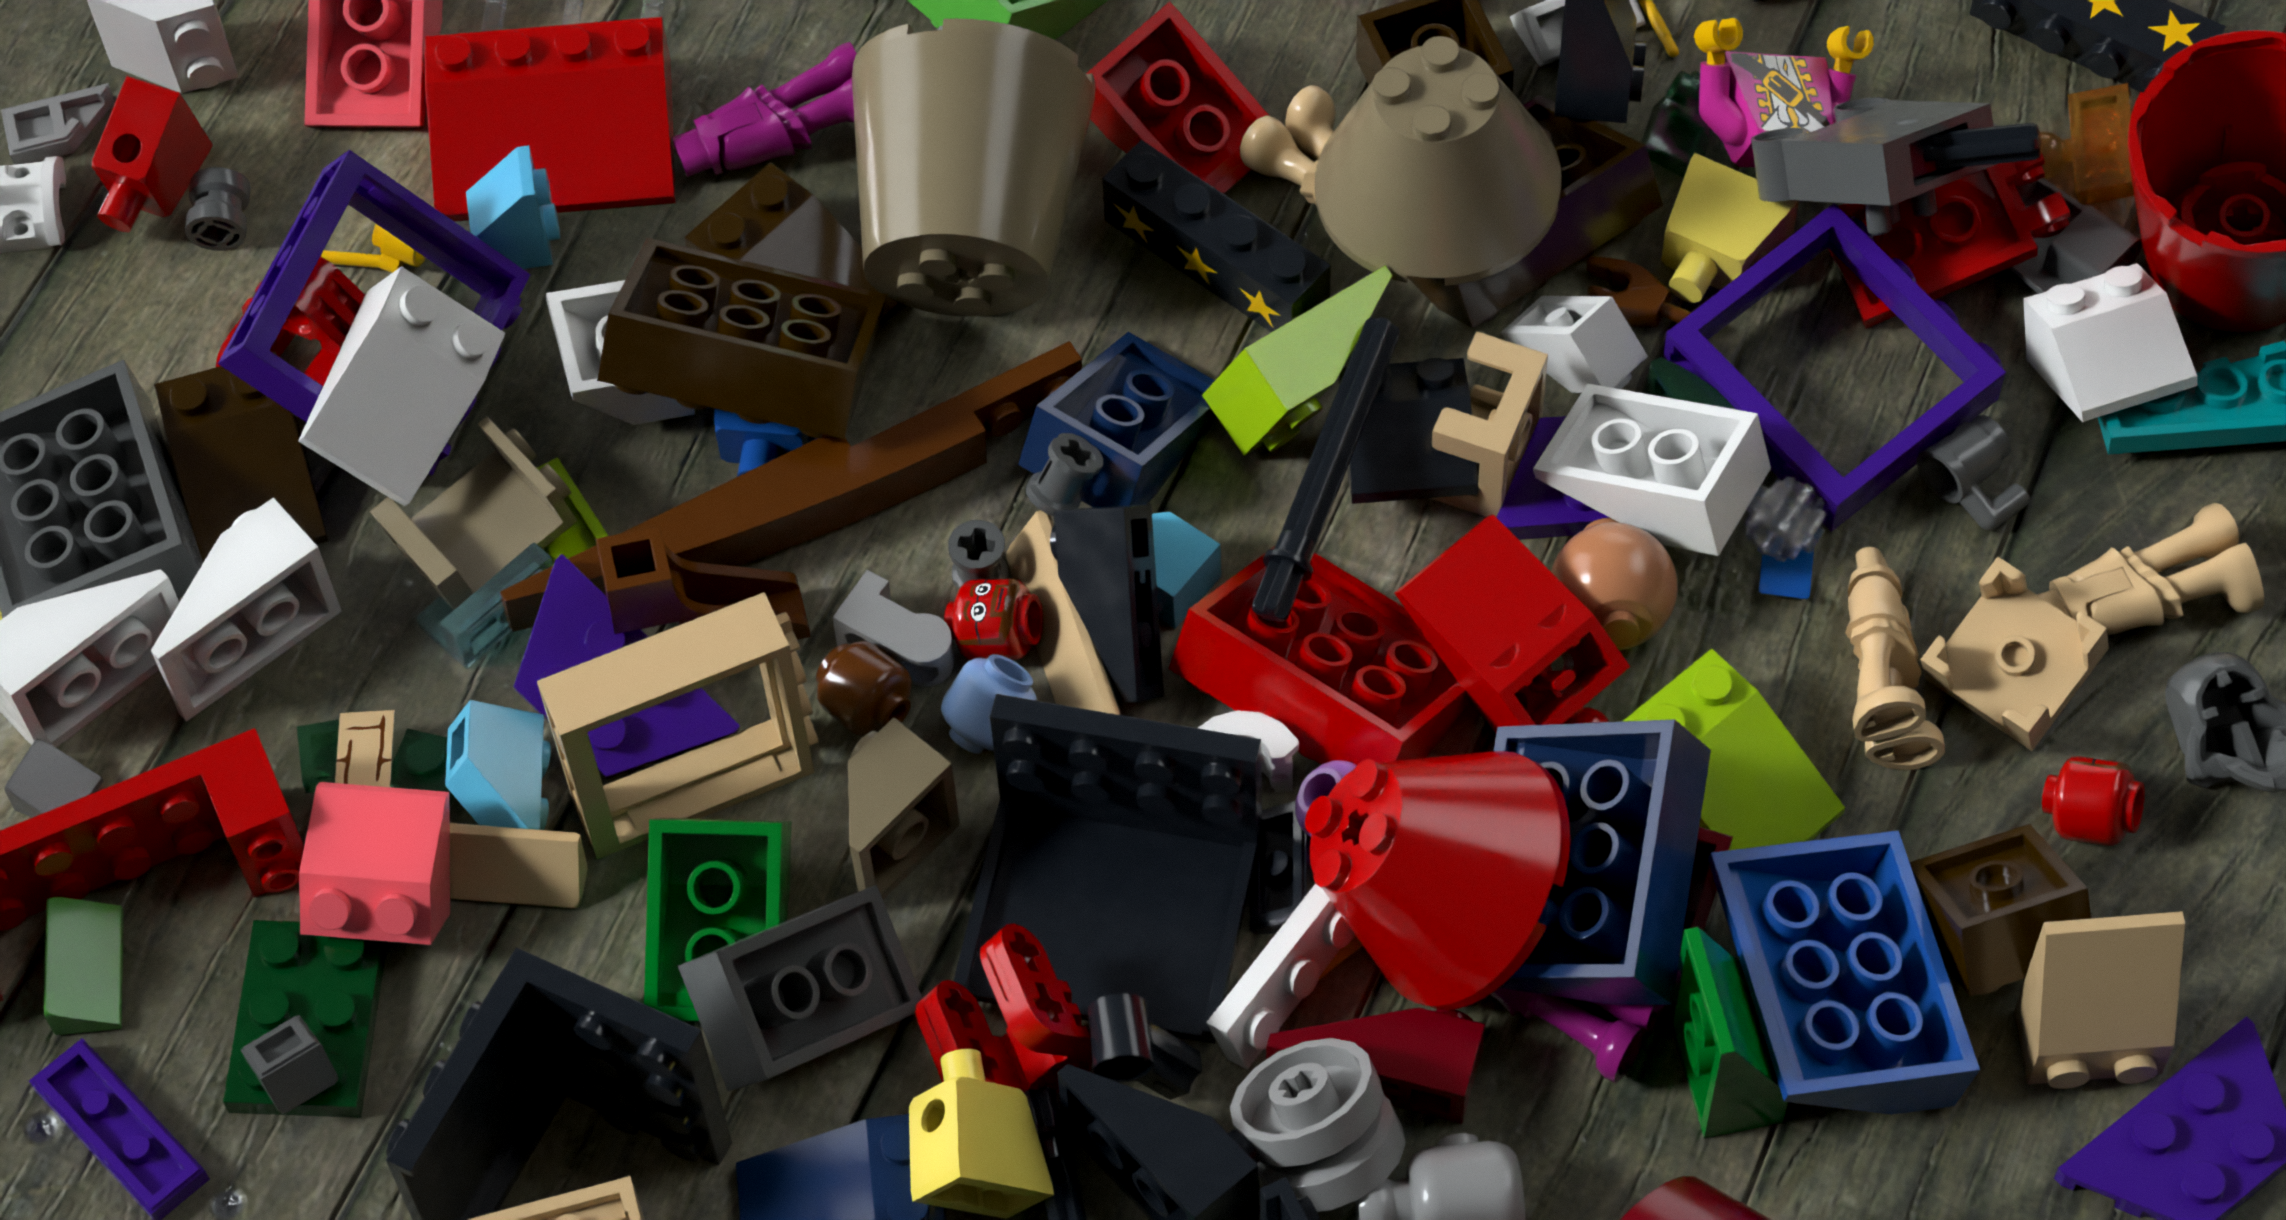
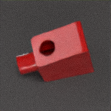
M130 76L125 78L92 158L93 170L109 191L97 217L109 227L121 232H130L140 211L160 217L171 215L190 185L193 174L198 172L209 154L213 144L181 93Z

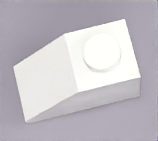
M1541 296L1500 332L1505 341L1548 354L1547 374L1571 393H1582L1587 383L1622 389L1632 378L1630 372L1648 357L1612 296Z

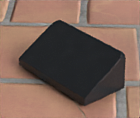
M1295 801L1262 810V835L1250 885V931L1253 934H1276L1315 885L1310 864L1311 837L1299 826L1295 816Z

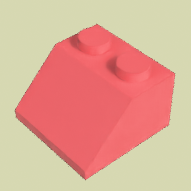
M319 782L315 789L299 871L300 934L431 945L450 915L449 792Z

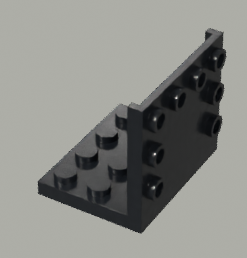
M996 694L990 714L1000 800L953 981L968 989L977 1001L998 1005L981 963L980 948L1006 924L1014 923L1029 930L1040 941L1057 979L1068 982L1072 992V1003L1077 1004L1082 1020L1089 1021L1088 1006L1100 997L1119 993L1136 994L1144 997L1148 1002L1149 1017L1152 1023L1176 1037L1215 1044L1216 1039L1206 1022L1226 998L1262 835L1261 739Z
M516 947L483 1002L476 1001L466 1012L460 1026V1040L447 1061L444 1059L439 1060L431 1069L423 1089L424 1098L410 1120H402L393 1131L387 1146L386 1162L412 1220H467L497 1212L566 1096L602 1112L603 1118L622 1132L636 1135L639 1130H642L661 1139L662 1145L668 1151L687 1161L695 1162L698 1157H701L716 1165H720L732 1141L701 1029Z

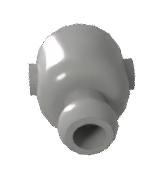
M1468 1133L1452 1134L1440 1139L1437 1146L1422 1148L1414 1153L1408 1162L1407 1179L1389 1180L1386 1178L1381 1185L1355 1201L1357 1220L1526 1219L1523 1181L1515 1152L1508 1145L1501 1142H1479L1477 1136Z

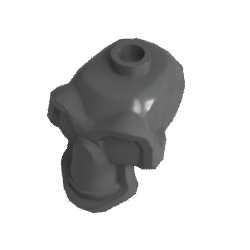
M2214 652L2199 656L2178 669L2168 679L2165 699L2181 750L2185 755L2186 780L2190 784L2201 788L2239 781L2256 789L2272 793L2286 790V704L2271 695L2256 668L2249 661L2234 653Z

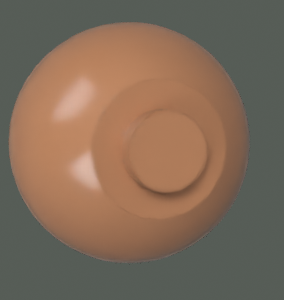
M1612 518L1597 519L1588 524L1584 530L1574 535L1562 547L1551 569V572L1594 614L1619 650L1636 647L1654 637L1669 620L1677 600V574L1674 563L1665 547L1647 531L1630 524L1619 523Z

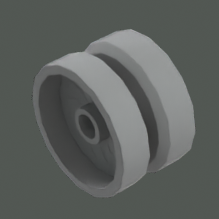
M1335 1038L1310 1040L1278 1051L1248 1074L1237 1087L1230 1105L1235 1130L1249 1141L1259 1157V1163H1257L1258 1176L1263 1186L1286 1177L1297 1199L1308 1196L1317 1212L1333 1210L1359 1200L1381 1185L1399 1164L1406 1144L1400 1120L1391 1101L1384 1096L1381 1080L1369 1054L1351 1041Z

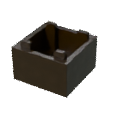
M2031 824L1909 862L1944 965L1969 996L1976 994L1984 995L1999 990L2003 985L2025 979L2044 922L2091 919L2088 888Z

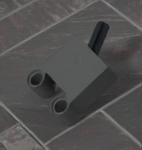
M1882 97L1861 98L1840 103L1834 107L1836 123L1807 133V130L1804 128H1782L1762 132L1751 138L1760 200L1767 202L1797 200L1864 204L1867 231L1873 236L1890 233L1893 229L1892 225L1897 224L1901 220L1899 202L1911 198L1913 215L1918 218L1933 216L1938 211L1935 188L1998 163L2036 160L2040 157L2042 149L2041 133L2037 124L2024 123L1993 127L1991 103L1889 100Z

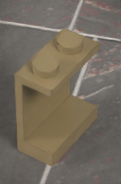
M488 416L481 420L478 426L495 451L410 519L394 500L389 497L369 511L392 543L459 617L463 616L577 522V519L564 501L571 494V491L560 476L548 464L538 470L531 463L537 455L525 439L514 428L504 434Z

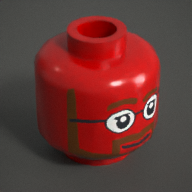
M975 579L966 581L958 590L955 601L947 604L944 613V621L951 630L952 640H955L960 653L968 660L975 658L987 659L992 654L1002 655L1013 661L1022 659L1029 652L1032 645L1038 644L1043 633L1044 620L1041 601L1036 594H1031L1029 588L1019 579Z
M2083 756L2067 759L2060 769L2059 775L2049 774L2046 778L2042 794V811L2046 814H2052L2054 828L2061 838L2103 846L2118 845L2123 841L2127 833L2135 834L2138 831L2145 803L2144 783L2135 781L2133 771L2128 764Z

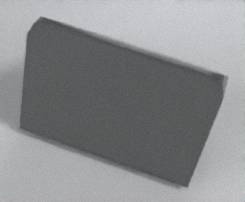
M36 739L6 783L5 793L15 811L33 818L97 792L104 781L101 776L50 743Z
M300 1015L289 1019L241 1049L244 1058L275 1107L281 1113L291 1111L338 1081V1074L322 1045Z

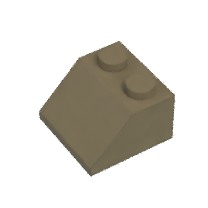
M894 717L879 732L871 731L867 733L856 744L848 760L850 851L858 892L877 885L884 900L960 825L952 763Z

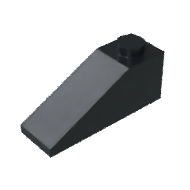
M1151 504L1054 511L1055 525L1050 535V546L1052 554L1057 560L1058 576L1125 702H1140L1163 697L1164 688Z

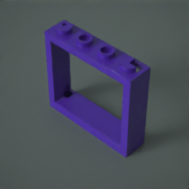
M348 150L323 168L217 363L305 422L308 421L323 386L272 353L270 349L348 205L480 294L481 297L473 312L500 330L511 326L520 315L523 308L519 306L522 300L519 297L531 275L351 150ZM499 347L490 369L497 361L501 352V347ZM476 396L458 425H460L471 412L476 402ZM446 443L430 469L429 476L434 474L440 460L449 456L451 451L450 444Z
M1835 203L1666 332L1663 361L1705 404L1758 413L1771 466L1770 470L1831 532L1917 465V457L1925 448L1936 443L1960 423L1970 422L1995 403L1999 398L2006 375L2001 360L1993 349L1983 342L1976 343L1960 327L1958 318L1946 303L1941 300L1931 299L1917 285L1915 276L1910 268L1898 258L1894 257L1891 259L1874 242L1873 236L1867 231V226L1855 216L1848 217ZM1827 247L1964 382L1845 477H1842L1708 341Z

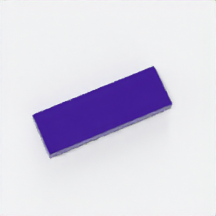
M83 1038L29 1080L34 1091L152 1220H162L210 1180L204 1168Z

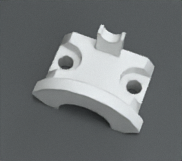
M45 157L43 162L0 166V253L48 249L55 245H61L65 241V230L59 206V188H66V175L62 157Z
M1237 710L1214 716L1198 727L1199 729L1261 739V772L1269 778L1271 787L1274 788L1275 792L1293 791L1292 756L1299 750V741L1282 722L1260 712Z

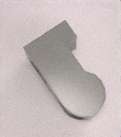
M866 570L833 616L837 646L845 643L852 644L859 641H868L879 646L904 666L912 678V684L920 687H932L945 681L950 676L954 667L952 635L947 623L939 616L930 613L915 614L891 601L889 581Z

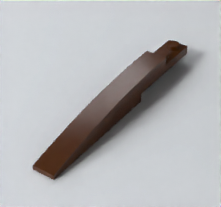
M1068 341L860 443L851 446L846 438L842 439L834 436L830 438H817L622 533L660 526L664 543L677 556L693 562L740 566L806 542L899 504L987 463L986 439L991 436H1004L1015 430L1022 421L1032 417L1036 406L1082 369V358L1072 343ZM597 545L568 558L606 595ZM553 566L500 591L506 621L512 632L534 626Z

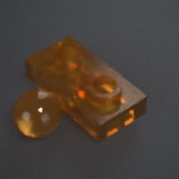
M2128 83L2068 94L2071 138L2062 140L2052 132H2040L2042 140L2041 153L2045 159V164L2042 165L2045 172L2044 179L2057 176L2062 172L2067 163L2073 162L2075 193L2078 202L2082 205L2134 196L2127 152L2128 130L2133 111V99Z

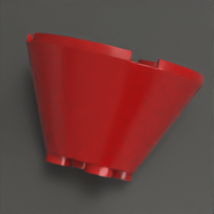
M1491 751L1388 762H1376L1371 759H1365L1354 770L1346 774L1335 785L1328 796L1317 797L1311 803L1305 817V828L1307 832L1312 834L1310 841V864L1315 884L1324 890L1396 991L1414 1003L1430 1006L1437 1010L1459 1009L1485 998L1503 985L1521 967L1547 928L1546 925L1538 922L1547 902L1552 884L1563 887L1567 872L1570 851V823L1561 789L1554 777L1542 765L1515 752Z

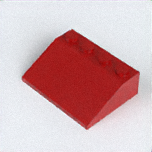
M662 17L425 36V91L434 208L454 222L469 220L466 191L516 147L527 145L530 147L535 169L546 168L552 203H555L557 213L676 203L674 144L671 139L673 137L671 58Z
M1265 553L1188 609L1168 669L1189 681L1197 690L1211 695L1235 711L1260 712L1282 722L1298 739V752L1302 756L1315 760L1321 765L1334 760L1348 761L1358 765L1365 759H1371L1376 762L1426 758L1471 702V699L1466 694V690L1458 683L1403 606L1316 553L1313 554L1310 562L1314 569L1310 580L1302 582L1290 615L1284 622H1267L1253 612L1252 609L1253 600L1266 570V566L1263 563Z

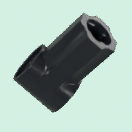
M1128 993L1110 994L1094 1000L1088 1006L1094 1074L1116 1082L1136 1080L1169 1100L1190 1093L1193 1081L1202 1073L1200 1051L1152 1023L1149 1017L1148 1002L1144 997Z

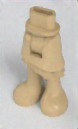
M1310 85L1301 89L1293 97L1287 108L1285 126L1275 117L1266 115L1257 119L1249 126L1241 142L1240 157L1244 165L1262 175L1287 179L1301 186L1300 194L1306 198L1308 203H1315L1316 205V167L1324 145L1334 132L1333 125L1336 111L1332 97L1319 86Z
M2218 503L2204 506L2194 516L2193 524L2182 531L2135 552L2129 546H2126L2119 552L2111 547L2097 560L2067 576L2050 581L2049 591L2037 594L2076 621L2077 614L2083 612L2106 627L2107 635L2143 626L2163 625L2164 618L2179 619L2184 616L2181 604L2207 595L2221 593L2231 608L2236 612L2244 614L2262 609L2264 605V590L2261 576L2252 551L2246 542L2238 545L2239 533L2235 519L2222 504ZM2200 557L2207 560L2167 577H2162L2158 574L2163 570Z
M1864 547L1856 553L1857 569L1850 577L1848 587L1850 622L1845 632L1850 639V643L1854 645V654L1859 658L1858 669L1860 673L1857 702L1852 718L1855 738L1865 741V756L1873 763L1898 770L1920 769L1932 765L1944 755L1943 734L1935 724L1925 720L1926 709L1924 699L1914 690L1919 685L1921 668L1918 663V651L1912 635L1909 613L1901 602L1902 586L1900 579L1888 567L1879 549Z

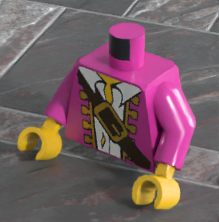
M1736 18L1722 19L1718 27L1717 20L1704 21L1696 28L1694 33L1696 45L1701 51L1707 53V61L1701 62L1699 115L1722 140L1734 164L1739 167L1755 168L1751 143L1753 136L1782 128H1804L1807 130V133L1836 123L1834 107L1851 99L1856 75L1851 73L1854 60L1867 57L1872 51L1874 37L1871 31H1859L1854 40L1853 51H1851L1847 46V36L1850 27L1844 26L1834 30L1827 39V49L1832 58L1835 59L1833 68H1828L1825 57L1732 52L1731 50L1736 49L1743 38L1741 23Z

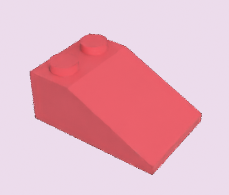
M309 0L304 125L307 127L423 128L427 109L425 91V36L440 35L443 0Z

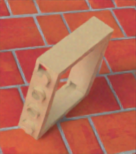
M765 592L537 681L574 807L597 860L648 840L649 819H700L814 773L809 746L819 741L809 715L813 714L812 706L802 684L807 682L796 652V650L800 649V645L793 632L788 614L784 612L775 615ZM760 665L771 717L770 720L603 786L589 739V731Z

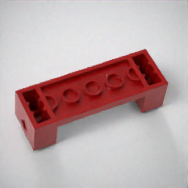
M253 728L0 830V931L12 929L21 924L26 917L46 910L47 898L65 897L81 900L92 890L117 880L137 878L146 873L151 866L181 854L190 855L203 851L213 841L225 836L254 898L267 892H282L296 885L299 882L304 844L256 729ZM0 990V1002H2L4 999Z

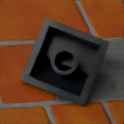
M1429 358L1418 362L1391 363L1388 365L1347 468L1352 504L1478 494L1476 462L1436 450L1432 447V431L1442 409L1452 408L1472 415L1471 396L1463 358ZM1343 367L1339 374V385L1347 367Z

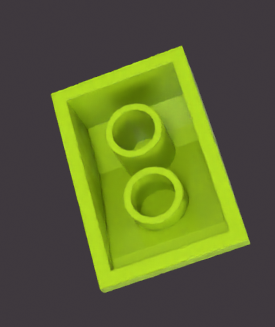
M1386 265L1244 348L1202 394L1243 456L1265 444L1270 452L1278 449L1301 431L1299 429L1300 425L1310 420L1323 409L1318 399L1336 382L1359 338L1365 321L1370 318L1392 277Z
M1712 648L1623 720L1675 719L1711 750L1699 827L1733 836L1731 850L1812 841L1845 812V806L1759 691Z

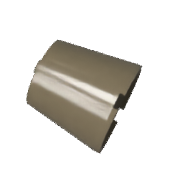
M943 19L942 30L913 33L912 27L909 24H905L876 35L860 48L855 56L852 70L863 270L867 280L877 291L887 294L888 298L919 310L944 315L991 316L1014 312L1032 305L1043 297L1049 286L1094 106L1096 86L1093 74H1085L1078 67V55L1060 42L1035 31L1000 22L977 19Z

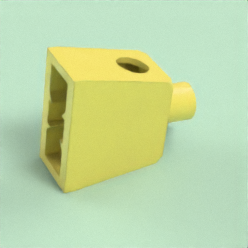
M1694 153L1689 162L1664 235L1661 261L1667 267L1676 270L1669 281L1671 291L1684 301L1696 303L1702 299L1709 286L1722 290L1793 235L1799 201H1762L1759 199L1757 179Z
M959 1049L943 1055L940 1062L944 1082L914 1097L909 1105L912 1202L1007 1219L1053 1196L1052 1181L1027 1096L1019 1088L986 1082L981 1052L976 1049Z

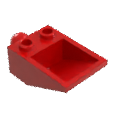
M1495 515L1487 516L1394 592L1458 683L1466 690V694L1495 734L1497 733V727L1610 722L1599 710L1583 706L1631 666L1594 614ZM1562 656L1564 661L1563 670L1553 671L1551 663Z

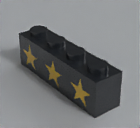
M1972 0L1969 14L1984 21L1992 28L2007 31L2037 45L2045 52L2060 55L2090 69L2100 77L2110 78L2139 92L2145 91L2150 82L2162 71L2163 64L2173 55L2201 40L2224 34L2226 28L2225 25L2168 0Z
M1140 140L1102 178L1104 217L1106 222L1268 331H1275L1330 298L1331 265L1143 140Z

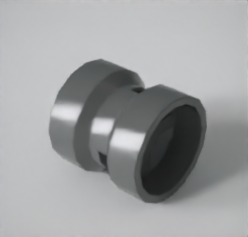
M209 167L193 174L189 186V200L193 207L189 209L186 215L185 224L186 237L193 244L213 251H226L237 248L244 243L248 222L243 211L247 209L250 202L251 186L249 180L243 174L223 167Z

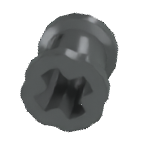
M1061 433L1052 440L1048 447V456L1050 458L1043 470L1033 474L1026 485V494L1029 500L1039 510L1051 516H1054V511L1078 509L1081 504L1079 493L1087 480L1097 475L1103 466V457L1100 451L1085 438L1072 433Z
M970 520L960 524L953 530L948 541V551L954 563L952 566V582L958 589L969 580L1008 579V566L1002 560L1005 554V538L997 526L985 520Z

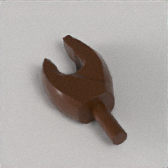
M1591 256L1587 258L1586 270L1605 279L1612 286L1625 289L1621 292H1613L1599 286H1588L1587 296H1612L1630 327L1656 328L1663 317L1679 323L1692 313L1670 304L1671 290L1647 269L1635 263L1616 258Z

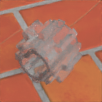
M1786 476L1784 481L1777 479L1770 489L1762 485L1759 487L1746 509L1750 515L1744 523L1748 528L1745 534L1747 540L1753 542L1758 552L1775 557L1776 561L1784 562L1788 557L1794 560L1801 549L1809 554L1813 551L1825 531L1820 524L1824 520L1826 513L1822 510L1825 505L1823 497H1818L1811 485L1808 483L1803 484L1795 481L1794 477Z

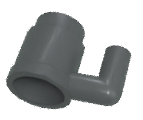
M1978 415L1970 422L1960 423L1936 443L1925 448L1917 457V468L1928 488L1937 497L1948 503L1955 504L1959 502L1984 530L1993 531L1999 528L2030 502L2028 493L2018 484H2012L1992 501L1978 486L1999 469L2001 461L2011 452V444L2005 431L1988 416Z

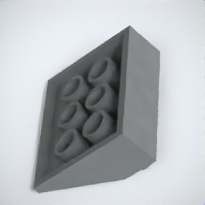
M121 360L0 412V611L2 618L21 606L160 569L169 577L177 598L184 596L201 568L203 561L152 402L125 360Z

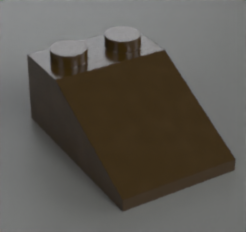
M771 162L684 237L686 247L879 292L869 283L864 274L862 247L811 192ZM887 297L879 327L902 308L904 304Z
M222 366L154 384L167 440L203 563L220 534L232 527L239 516L247 511L259 508L272 498L282 506L315 544L329 541L304 445L298 442L301 431L295 414Z

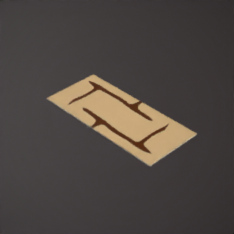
M395 710L340 713L335 783L390 787Z

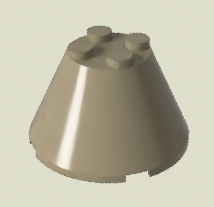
M1438 36L1428 39L1423 46L1409 49L1395 56L1375 75L1371 84L1337 126L1322 149L1315 172V198L1319 217L1325 230L1341 251L1359 265L1372 272L1386 265L1392 274L1391 279L1404 283L1408 282V276L1444 278L1445 286L1458 285L1487 278L1509 268L1528 255L1542 241L1552 226L1558 212L1562 174L1557 152L1550 138L1493 69L1478 55L1460 48L1453 39Z

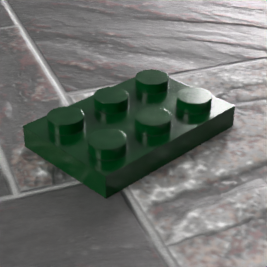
M253 921L223 1103L228 1113L361 1118L388 941L301 935L300 922ZM300 1015L322 1045L338 1074V1081L291 1111L281 1113L275 1107L244 1058L241 1049L289 1019Z

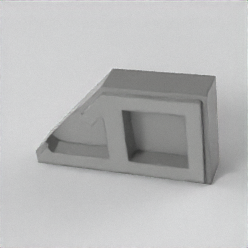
M109 83L1 109L9 153L13 164L44 161L45 157L64 156L74 153L114 104V97Z

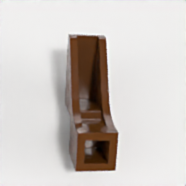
M660 526L596 538L602 577L615 634L676 622L677 626L765 592L775 615L784 612L788 614L797 640L811 637L798 579L794 573L699 563L683 559L666 546Z

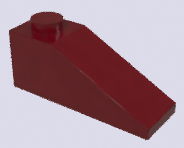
M1418 1007L1271 1033L1266 1045V1059L1278 1051L1304 1041L1326 1038L1351 1041L1369 1054L1381 1080L1384 1096L1391 1101L1392 1106L1462 1124L1482 1055L1485 1024L1475 1022L1467 1014L1455 1009L1431 1011Z

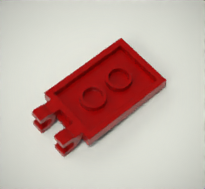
M2041 153L2040 157L2036 160L1998 163L1935 188L1938 211L1933 216L1918 218L1913 215L1911 198L1899 202L1901 220L1897 224L1892 225L1893 229L1890 233L1873 236V239L1891 259L1895 257L1902 260L1914 274L1917 285L1931 299L1935 300L2038 256V247L2034 238H2048L2060 234L2070 224L2067 219L2070 217V210L2060 191L2039 200L2034 205L2025 207L2016 186L2026 185L2045 177V172L2042 168V165L2045 164V159ZM1844 203L1838 206L1848 217L1855 216L1867 226L1864 204ZM1830 250L1865 328L1867 329L1895 317L1896 315Z

